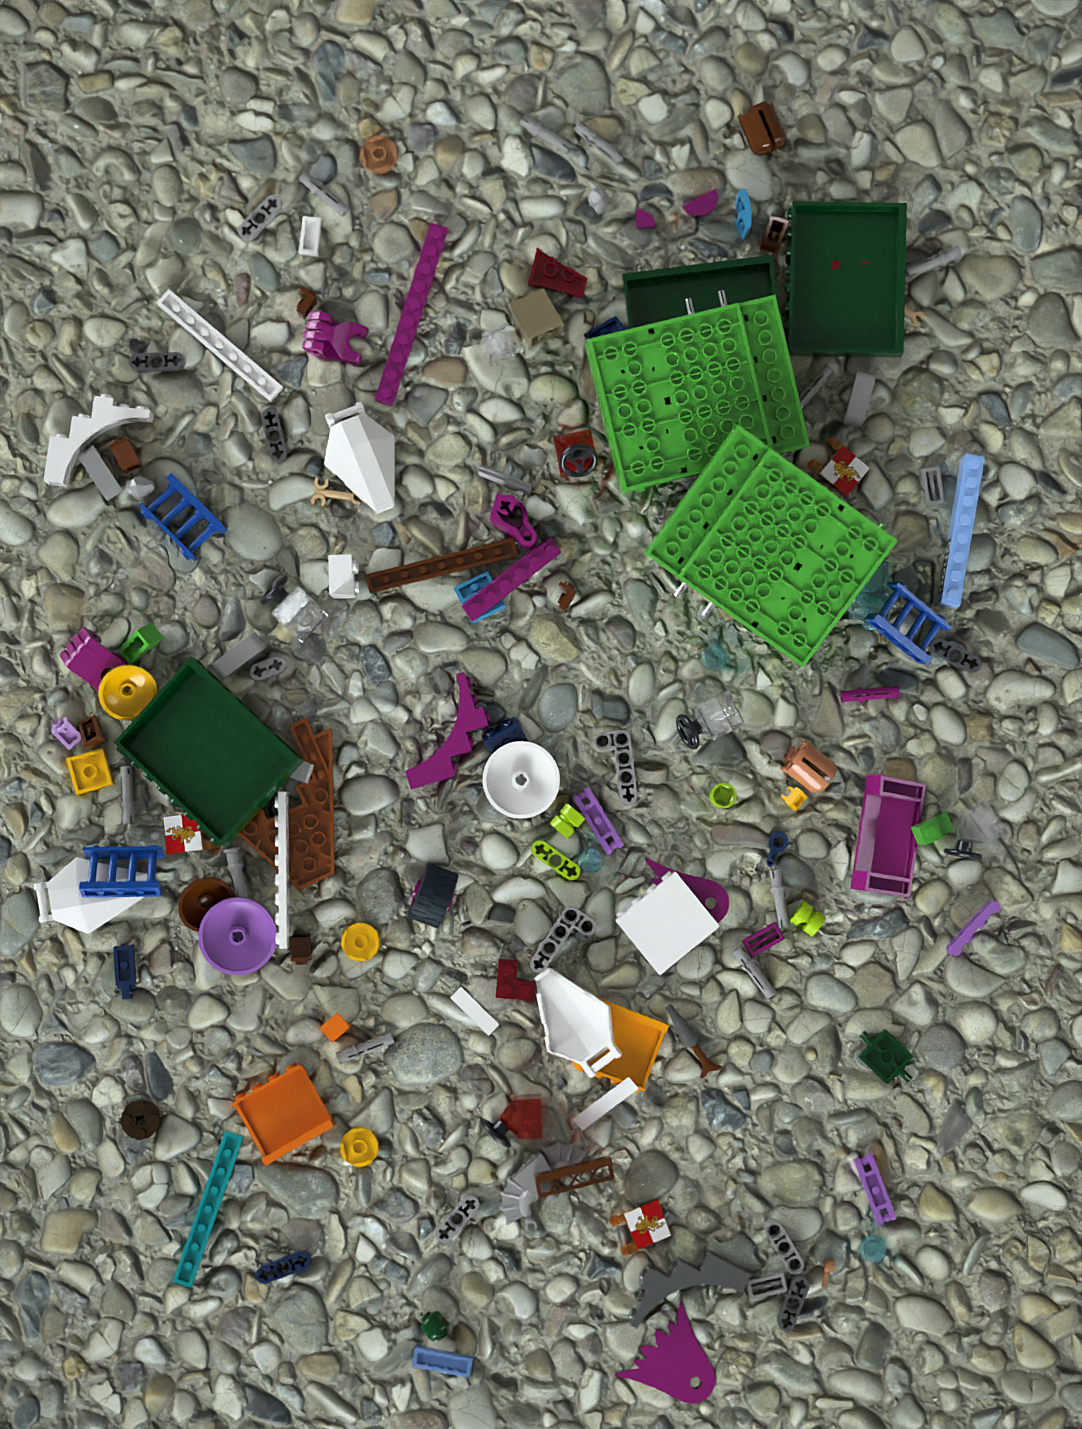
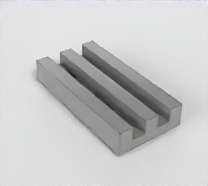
M940 466L920 469L925 507L944 505L945 498ZM932 471H935L939 494L938 501L936 500ZM926 472H928L932 501L929 498Z
M784 1271L750 1278L747 1283L749 1299L753 1300L788 1292ZM781 1277V1279L751 1286L752 1283H757ZM779 1284L783 1285V1287L766 1290L758 1293L752 1292L753 1290L771 1287Z

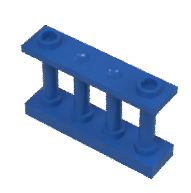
M171 473L166 477L170 482L168 484L169 487L148 507L140 503L139 506L142 508L140 512L148 520L152 518L182 548L180 553L187 560L192 558L196 561L197 558L192 553L213 533L219 531L223 535L228 529ZM179 491L183 495L182 500L160 521L153 512L174 492L177 493ZM192 504L196 508L195 514L173 534L166 526L187 505L190 506ZM206 518L210 522L208 524L209 527L186 547L180 539L200 519Z
M888 582L887 586L893 590L892 594L880 612L868 613L864 620L916 663L928 665L931 657L926 654V649L939 629L950 630L951 626L947 623L946 618L937 615L906 589L907 586L903 582ZM900 596L906 601V604L893 624H890L886 621V616ZM912 607H914L920 614L908 633L903 635L899 632V627ZM927 618L933 623V626L920 646H916L913 643V638Z
M93 845L83 847L86 860H90L88 880L80 882L79 886L82 898L161 897L162 889L160 882L155 880L157 859H164L162 846L100 847ZM98 859H110L107 881H96ZM118 859H129L128 878L126 881H116ZM137 859H149L146 881H135Z

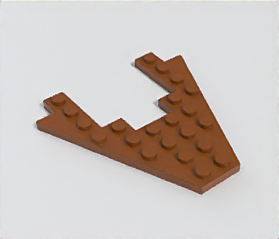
M307 718L289 725L305 762L314 765L311 773L312 779H309L308 783L303 782L295 786L303 804L288 810L289 882L298 890L335 874L333 731L329 728L314 735ZM262 807L238 835L279 871V866L275 865V855L278 854V847L275 846V835H278V827H275V817L268 819Z

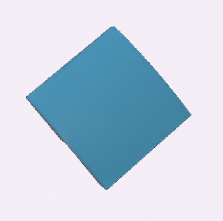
M746 189L738 192L734 204L738 212L735 225L743 241L747 239L752 222L751 205Z
M488 571L454 587V590L461 604H463L493 580ZM500 600L475 621H470L471 624L506 608L503 600Z

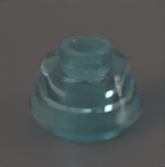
M711 644L703 650L701 659L704 666L708 669L718 670L726 664L727 652L722 646Z
M589 848L581 854L578 866L584 872L596 873L604 867V862L600 852L594 848Z
M868 1236L861 1242L860 1253L866 1261L877 1263L885 1257L887 1247L880 1237Z

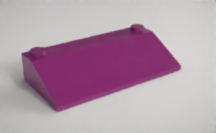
M867 774L850 889L910 898L918 846L911 826L921 823L926 784L883 775Z

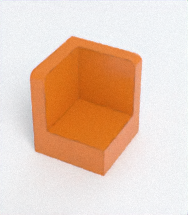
M336 1013L320 1029L331 1042H334L351 1027V1024H347L340 1014Z

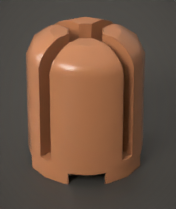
M801 739L803 743L798 748L794 746L783 759L786 762L784 767L780 768L808 791L818 793L829 785L825 779H834L837 767L832 760L807 740Z

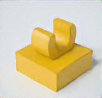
M788 786L787 789L791 794L788 797L782 794L781 797L789 808L796 812L807 796L798 787L793 789Z

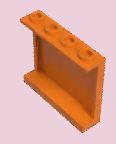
M294 1062L285 1068L286 1072L280 1075L279 1072L268 1077L269 1082L265 1084L259 1082L251 1087V1092L245 1094V1092L238 1094L234 1097L235 1101L231 1103L232 1106L236 1107L263 1156L261 1160L265 1166L335 1125L333 1118L302 1063L296 1065Z

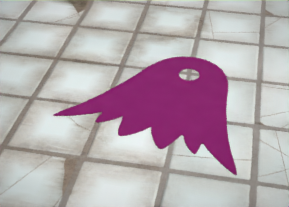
M645 857L650 868L659 877L651 878V881L656 885L663 881L661 877L669 871L673 873L675 871ZM675 871L714 920L719 923L729 909V897L724 888L712 880ZM709 897H713L717 901L716 906L712 909L705 905V901Z
M681 1301L677 1314V1326L669 1321L670 1336L660 1330H656L655 1339L658 1347L641 1346L647 1361L635 1360L633 1363L639 1368L616 1373L615 1376L646 1384L682 1402L698 1403L708 1398L713 1392L715 1373L691 1329ZM693 1377L700 1378L702 1382L698 1389L690 1386V1380Z

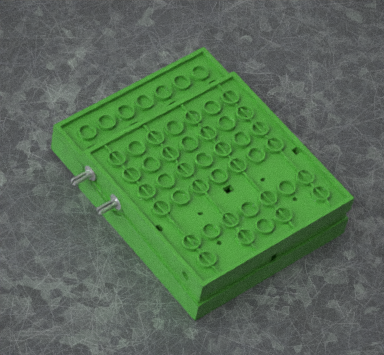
M722 290V295L721 291H718L721 307L695 313L692 298H689V302L688 299L685 300L688 315L587 340L585 350L620 494L638 489L639 492L647 491L646 487L700 475L736 424L779 455L810 447L776 295L728 305L725 291Z
M736 424L644 552L683 581L674 593L675 597L680 598L686 588L690 586L710 601L701 614L703 617L707 618L714 607L718 606L804 668L898 540L884 531L886 527L880 523L877 526Z

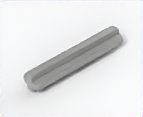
M483 465L479 468L478 475L526 494H530L532 490L531 483Z

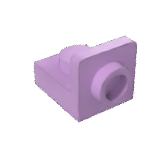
M67 717L60 718L53 724V735L68 750L82 739L80 732L70 723Z

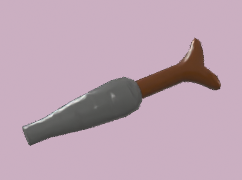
M672 1004L667 1005L665 1009L669 1013L683 1043L692 1048L702 1063L700 1078H704L709 1071L722 1069L723 1066L708 1060L697 1043L698 1037L696 1033L675 1010Z

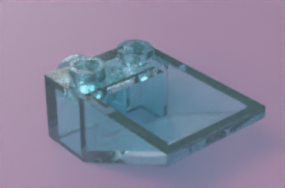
M888 562L880 564L848 607V620L862 621V626L866 630L875 629L873 625L864 620L868 613L880 612L890 597L889 586H887L889 582Z

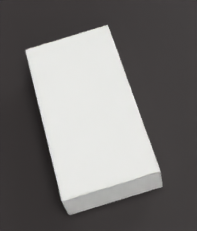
M303 216L299 255L318 257L322 218Z

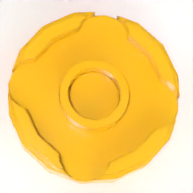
M356 923L344 931L341 938V946L344 953L350 959L365 961L377 953L380 946V937L373 926L367 923Z
M355 1127L348 1130L340 1143V1152L343 1159L355 1167H364L370 1164L376 1158L379 1151L377 1136L365 1127Z

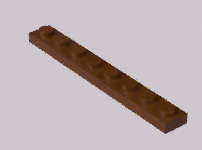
M514 538L366 574L365 576L369 592L373 594L516 558L518 554Z

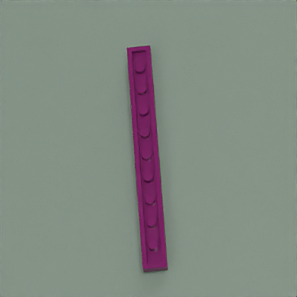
M430 222L375 396L376 402L394 406L447 238L448 227Z

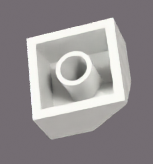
M352 554L328 555L329 594L333 599L356 598V593H359V581H356L355 574H359L357 560L353 558Z

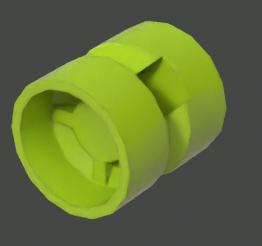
M720 783L711 789L709 798L712 805L722 809L732 806L736 801L737 794L734 787L730 784Z
M566 803L560 810L561 815H556L549 824L565 838L569 839L575 832L574 827H579L585 818Z
M805 900L801 902L790 917L792 923L798 927L803 926V931L811 937L826 920L825 915L818 910L813 911V906Z

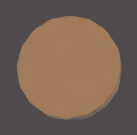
M375 135L368 138L364 145H362L361 160L369 171L373 173H386L396 165L398 150L395 143L386 136Z

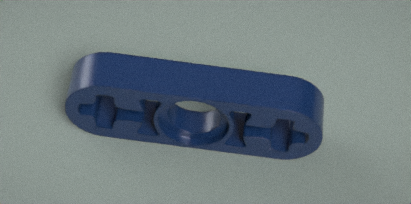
M300 1250L265 1263L256 1271V1279L262 1284H267L302 1271L310 1265L311 1255L305 1250ZM299 1255L307 1258L305 1265L299 1262L294 1265L295 1269H293V1263L290 1258H293V1262L300 1258ZM280 1262L288 1263L289 1270L287 1272L279 1270L278 1264ZM272 1265H274L275 1272L270 1273L267 1279L265 1276L261 1277L260 1274L263 1272V1269L266 1272L273 1269Z

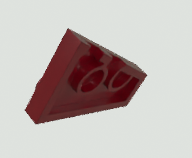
M537 248L528 285L583 298L588 278Z

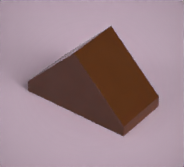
M774 214L770 215L760 249L778 254L789 219Z
M95 714L78 723L83 746L86 749L92 750L109 741Z

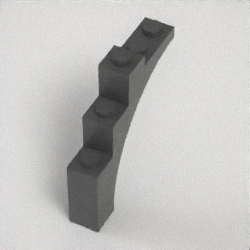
M709 1250L705 1254H701L698 1260L699 1267L677 1257L676 1261H672L668 1268L669 1274L648 1264L646 1269L642 1268L638 1277L640 1279V1286L645 1289L640 1290L637 1296L638 1303L629 1312L630 1326L638 1329L644 1317L658 1302L683 1288L697 1285H718L743 1293L751 1273L749 1270Z

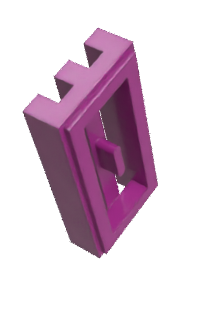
M773 922L741 941L752 958L785 938L776 922ZM775 928V931L750 945L747 943L768 930ZM778 934L779 937L755 951L751 950L753 947Z

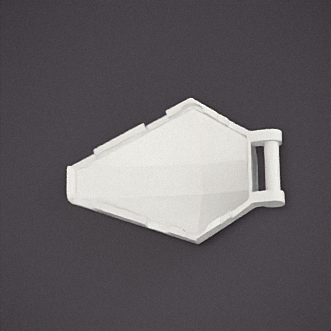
M361 402L355 403V406L334 414H325L330 428V435L324 465L334 475L336 474L365 504L367 503L377 514L393 508L395 505V436L367 416ZM356 413L359 414V415L354 416V417H352V418H349V419H346V420H344V421H341V422H339L338 424H335V422H334V421L340 420V419H342V418L348 417V416L353 415V414H356Z
M79 857L72 860L49 882L34 884V890H37L40 909V923L56 920L88 934L121 914L144 897L82 898L79 886L80 882L88 880L90 860ZM98 862L97 882L108 880L109 864ZM117 867L116 881H126L128 869ZM136 871L135 881L147 880L146 873ZM44 888H48L52 915H48Z
M550 967L534 978L538 993L536 996L541 1022L544 1024L546 1034L544 1038L547 1052L580 1064L590 1078L595 1076L599 1069L615 1057L618 1058L622 1055V1052L613 1040L610 1005ZM609 1048L610 1052L592 1066L589 1064L590 1061Z

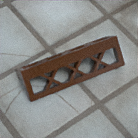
M607 1155L533 1174L538 1198L615 1179L611 1156ZM608 1167L610 1176L601 1178L595 1173L599 1168ZM587 1171L591 1173L590 1178L586 1182L576 1179L579 1173ZM567 1176L572 1178L569 1186L563 1187L558 1184L560 1178ZM552 1182L553 1186L550 1191L542 1193L540 1183Z

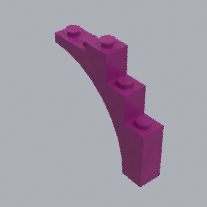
M464 672L457 674L460 689V705L452 732L443 746L432 757L420 765L405 771L411 790L455 777V772L458 769L455 760L451 761V758L472 752L471 747L474 746L472 736H467V733L488 727L487 722L491 721L488 710L484 711L483 707L475 709L478 703L475 694L471 695L469 690L472 687L470 677H465Z

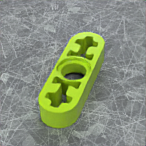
M536 841L532 845L531 851L533 855L566 879L575 880L579 877V866L546 842ZM543 844L545 851L548 852L549 849L553 851L549 854L547 861L543 859L546 855L535 853L537 851L536 845L540 846ZM553 855H559L561 857V864L553 866L550 863V858ZM565 860L569 862L566 866L569 868L574 866L576 868L575 872L577 874L575 876L571 875L569 877L567 875L568 871L564 868L562 872L559 870Z

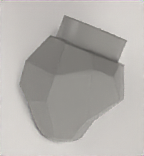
M597 185L591 188V192L588 194L589 206L595 209L597 214H603L610 202V197L605 187Z
M141 475L126 481L127 495H133L136 499L148 496L155 489L153 481Z

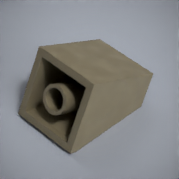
M538 288L533 289L527 296L523 298L519 296L511 300L509 310L528 349L563 333V322L544 288L540 290Z

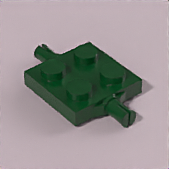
M883 1029L874 1038L865 1030L862 1032L865 1036L859 1035L867 1045L858 1057L885 1084H888L894 1077L899 1075L906 1083L913 1078L905 1068L914 1056L886 1029Z

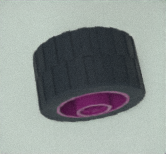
M427 863L420 880L417 881L411 896L413 899L407 914L408 918L434 928H439L453 901L459 875L437 865Z

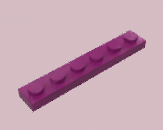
M548 537L460 605L470 621H475L561 554V550L552 537Z

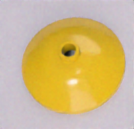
M118 666L109 671L101 680L98 690L100 704L110 716L116 719L134 720L156 696L157 685L152 675L139 666ZM125 686L130 687L127 691L123 690Z

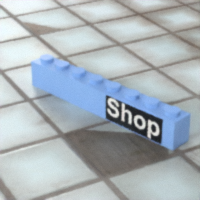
M966 453L960 460L936 606L956 609L961 603L985 459L983 456Z

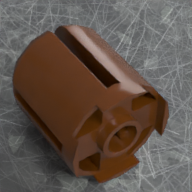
M772 100L769 104H766L765 101L750 107V110L744 116L741 113L737 116L753 154L757 156L767 155L769 151L774 152L785 143L786 134Z

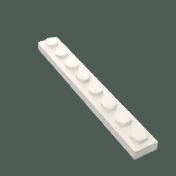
M168 289L156 302L161 309L270 402L283 389L276 380Z
M278 792V796H275V808H278V816H275V827H278V835H275V846L278 847V854L275 855V865L279 866V874L275 875V884L279 886V893H276L275 903L279 905V913H276L275 920L276 925H279V932H276V944H279V949L289 948L288 792Z

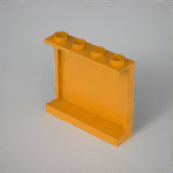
M597 997L610 1005L613 1040L622 1052V1055L618 1058L615 1057L599 1069L595 1077L602 1079L605 1076L610 1078V1082L616 1085L629 1077L639 1088L635 1092L639 1093L640 1090L644 1092L646 1082L669 1025ZM609 1048L590 1061L589 1064L592 1066L610 1052ZM571 1061V1064H574L573 1068L582 1072L585 1071L580 1064Z

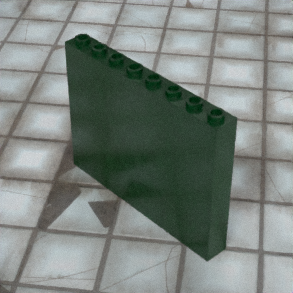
M792 201L791 208H788L787 219H791V226H787V238H790V245H787L786 257H790V264H786V275H789V282H786L785 294H789V301H785V312H788V320H785L784 331H788V338L785 339L789 356L901 358L904 353L907 203ZM832 261H839L840 269L832 270Z
M772 255L623 273L621 278L628 329L688 315L685 300L688 299L689 302V298H692L695 313L721 307L718 291H721L722 295V290L725 291L728 305L776 295L780 313Z
M191 656L114 741L118 746V752L125 757L128 756L131 759L130 763L135 768L143 770L145 772L143 776L150 782L154 781L158 785L156 788L162 794H167L174 806L177 808L181 807L185 811L183 813L185 817L191 821L194 820L198 824L197 828L202 833H208L211 836V842L217 847H228L305 761L198 659Z

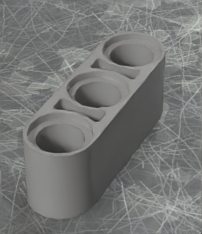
M856 371L843 417L844 424L862 427L875 382V375Z
M94 445L77 455L107 501L124 491Z
M253 633L217 659L211 666L221 680L225 681L265 652L267 647L257 633Z
M775 1218L766 1220L764 1231L786 1268L792 1274L800 1273L804 1268V1262L784 1228ZM771 1225H778V1230L775 1233H770L769 1227ZM782 1242H788V1248L785 1250H780L779 1245ZM792 1259L799 1260L796 1267L789 1266Z

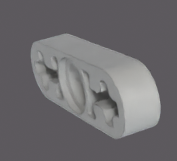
M268 196L241 223L238 233L243 241L250 242L254 240L281 212L282 204L277 196ZM270 202H272V203H275V202H276L277 207H276V208H274V207H271V208H270L269 203H270ZM258 214H263L265 220L262 223H257L255 217ZM244 229H246V230H249V229H250L251 234H250V235H248V234H245V235H244V231H243V230H244Z
M466 1195L439 1224L435 1232L436 1239L439 1242H449L478 1210L479 1199L476 1195ZM473 1199L475 1200V1207L473 1208L470 1206L466 1210V1212L469 1213V1215L466 1216L465 1212L462 1209H464L467 1206L466 1200L471 1201ZM455 1213H460L463 1216V1221L459 1224L452 1221V1216ZM450 1224L452 1227L448 1231V1237H441L440 1229L445 1230Z

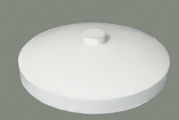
M516 741L500 747L490 756L484 768L483 788L487 799L495 809L509 817L530 818L542 813L555 800L559 790L560 775L555 760L544 748L531 742Z

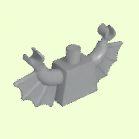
M558 1141L553 1146H543V1152L540 1151L513 1175V1179H507V1186L501 1192L503 1205L500 1208L506 1216V1225L525 1216V1229L529 1231V1223H533L536 1229V1220L534 1217H531L532 1211L530 1208L533 1199H538L533 1174L580 1163L589 1151L579 1149L575 1143L564 1145ZM588 1171L579 1173L578 1177L583 1182L588 1181L587 1179L583 1178L584 1173H588L591 1175V1173H589ZM550 1181L540 1183L541 1192L550 1191L553 1183ZM560 1193L547 1197L553 1201Z

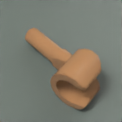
M833 1259L823 1261L824 1276L822 1287L824 1288L827 1287L829 1271H835Z

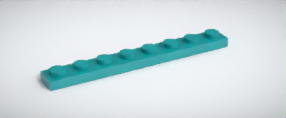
M228 1130L224 1132L173 1279L175 1283L190 1288L193 1286L244 1139L243 1135Z

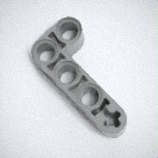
M625 730L598 733L594 738V746L598 750L614 749L619 799L622 804L631 805L637 800V788L630 734ZM619 734H623L627 738V742L623 745L616 741V737ZM601 736L606 737L608 740V744L604 747L599 746L597 743V739ZM621 753H626L629 756L628 763L622 764L619 761L618 757ZM623 772H628L631 775L630 782L624 783L621 780ZM632 784L633 788H629V793L633 794V798L630 799V802H627V799H623V795L626 794V788L622 790L621 786Z
M573 906L566 907L530 960L531 969L536 973L543 972L573 928L584 935H590L596 929L595 921ZM568 910L576 912V918L572 921L567 920L565 917ZM584 921H590L592 923V929L590 931H584L582 929V923ZM558 926H563L566 929V933L562 937L555 934V928ZM547 942H552L555 945V949L551 953L544 950V945ZM540 951L545 956L550 957L548 960L546 958L543 959V967L535 968L534 960L538 961L542 956L538 954Z

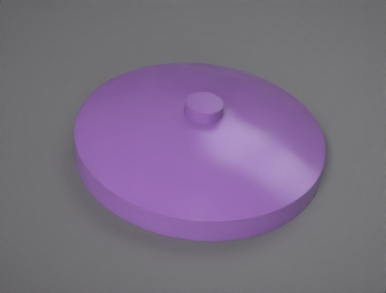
M246 897L224 899L210 908L200 924L198 938L201 952L210 965L223 973L230 975L252 973L265 965L275 950L276 923L271 913L262 904Z

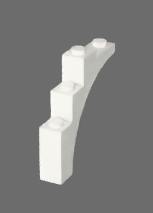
M101 394V396H94L91 418L85 414L72 416L69 438L63 434H57L56 437L50 436L44 482L48 485L67 487L70 473L78 458L77 455L82 453L96 437L122 424L153 422L154 414L149 408L137 406V409L130 408L126 404H118L117 406V402L111 395Z

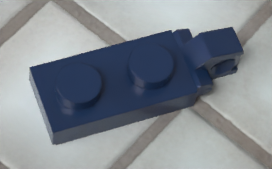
M134 945L113 946L115 985H117L118 990H122V1000L132 999V989L136 988L137 983Z

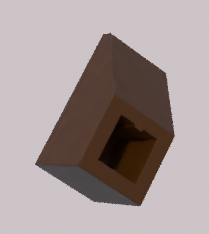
M117 438L113 441L114 443L109 445L125 473L143 467L136 446L128 438Z

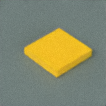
M105 748L66 758L76 795L115 785Z

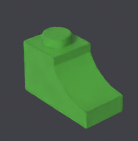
M150 623L137 629L119 652L129 665H133L147 652L154 649L164 637L154 624Z
M947 812L911 826L918 845L932 843L954 830Z

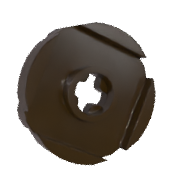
M136 1100L125 1107L120 1118V1124L129 1137L136 1140L146 1139L159 1129L160 1111L149 1100ZM144 1115L145 1124H138L136 1116Z

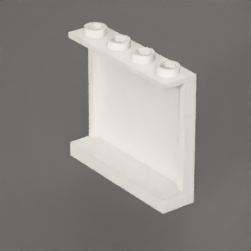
M670 871L661 877L663 881L660 884L656 885L654 883L646 890L647 894L644 897L638 896L631 902L633 906L628 910L623 908L616 914L618 918L615 919L659 975L664 973L720 927L675 871L673 873Z

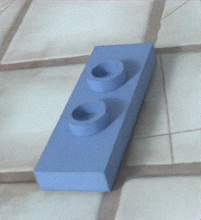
M416 1345L412 1367L470 1378L473 1356Z

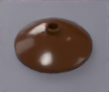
M214 877L197 879L185 887L178 899L177 909L179 917L185 926L199 932L200 924L210 908L224 899L235 897L232 888L221 879ZM203 898H207L205 902H201Z

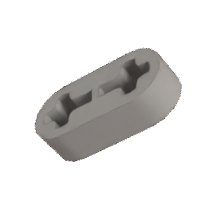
M281 657L269 658L254 664L250 669V675L257 681L266 680L283 673L286 670V662ZM276 660L282 663L278 671L276 668H269L275 665L274 661ZM257 667L261 670L267 668V671L262 672L261 677L254 675Z

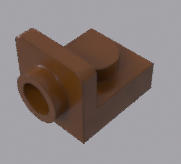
M300 286L298 290L305 299L299 301L296 312L299 317L305 320L318 301L315 297L316 294L311 289H304Z
M560 581L558 587L567 593H562L557 603L560 604L559 610L566 613L577 594V590L574 589L575 586L567 581L565 583Z
M311 936L291 937L292 957L290 962L295 961V965H305L307 961L312 960Z

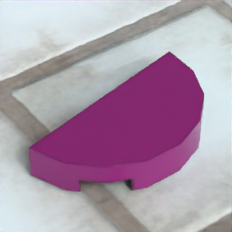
M716 188L684 205L683 210L687 214L698 216L699 218L708 216L717 205L718 194Z

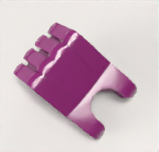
M310 312L309 320L311 321H307L305 326L309 331H304L303 338L307 341H303L302 349L316 357L353 365L361 364L362 355L353 351L349 344V339L352 337L365 338L369 332L368 328L354 322L340 323L332 321L333 317L328 313Z
M496 494L490 513L491 524L513 537L523 550L529 551L534 549L537 544V535L528 522L525 506L511 494ZM519 509L521 511V522L510 519L509 515L513 517L514 511ZM529 536L531 540L525 541L523 538Z
M82 627L79 634L76 633L72 637L73 642L69 641L65 645L67 651L64 649L59 655L69 670L97 690H99V685L106 675L105 670L108 667L116 668L122 665H129L119 654L101 645V637L86 627Z

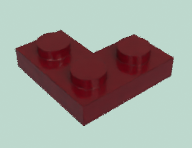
M499 959L496 998L534 1001L536 981L516 980L518 960Z

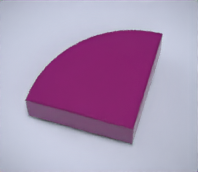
M635 209L637 230L656 227L653 217L648 212Z

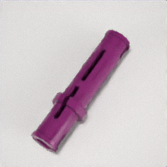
M898 686L869 689L859 687L857 690L840 691L842 703L852 701L862 703L864 700L899 698L900 695Z

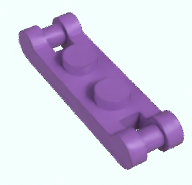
M586 787L582 793H576L572 798L604 851L609 855L613 853L612 850L617 847L621 848L624 844L589 787ZM589 798L591 803L584 806L582 801ZM612 836L614 841L607 844L605 839Z
M987 901L947 945V953L954 956L960 955L962 952L961 947L975 937V931L978 928L982 929L987 924V918L992 913L1000 911V904L996 901Z
M872 1153L866 1154V1157L861 1159L859 1157L853 1159L877 1225H883L887 1220H896V1215ZM869 1164L871 1169L864 1171L863 1166ZM886 1208L887 1212L880 1214L879 1210Z

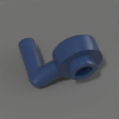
M782 831L772 833L769 838L771 850L766 861L769 867L774 865L778 852L785 850L788 846V836ZM777 837H780L783 841L781 843H777L775 839Z

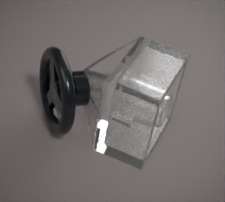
M284 575L268 589L260 599V603L265 604L272 598L277 603V606L271 614L302 643L325 620L328 614L299 586L288 593L283 588L288 581V576Z
M729 691L718 694L696 705L695 720L693 721L684 714H679L676 717V728L684 744L692 750L699 747L700 734L715 740L746 725Z
M985 799L976 800L957 813V849L945 848V854L981 860L983 858L982 854L972 852L973 844L989 845L1008 832Z

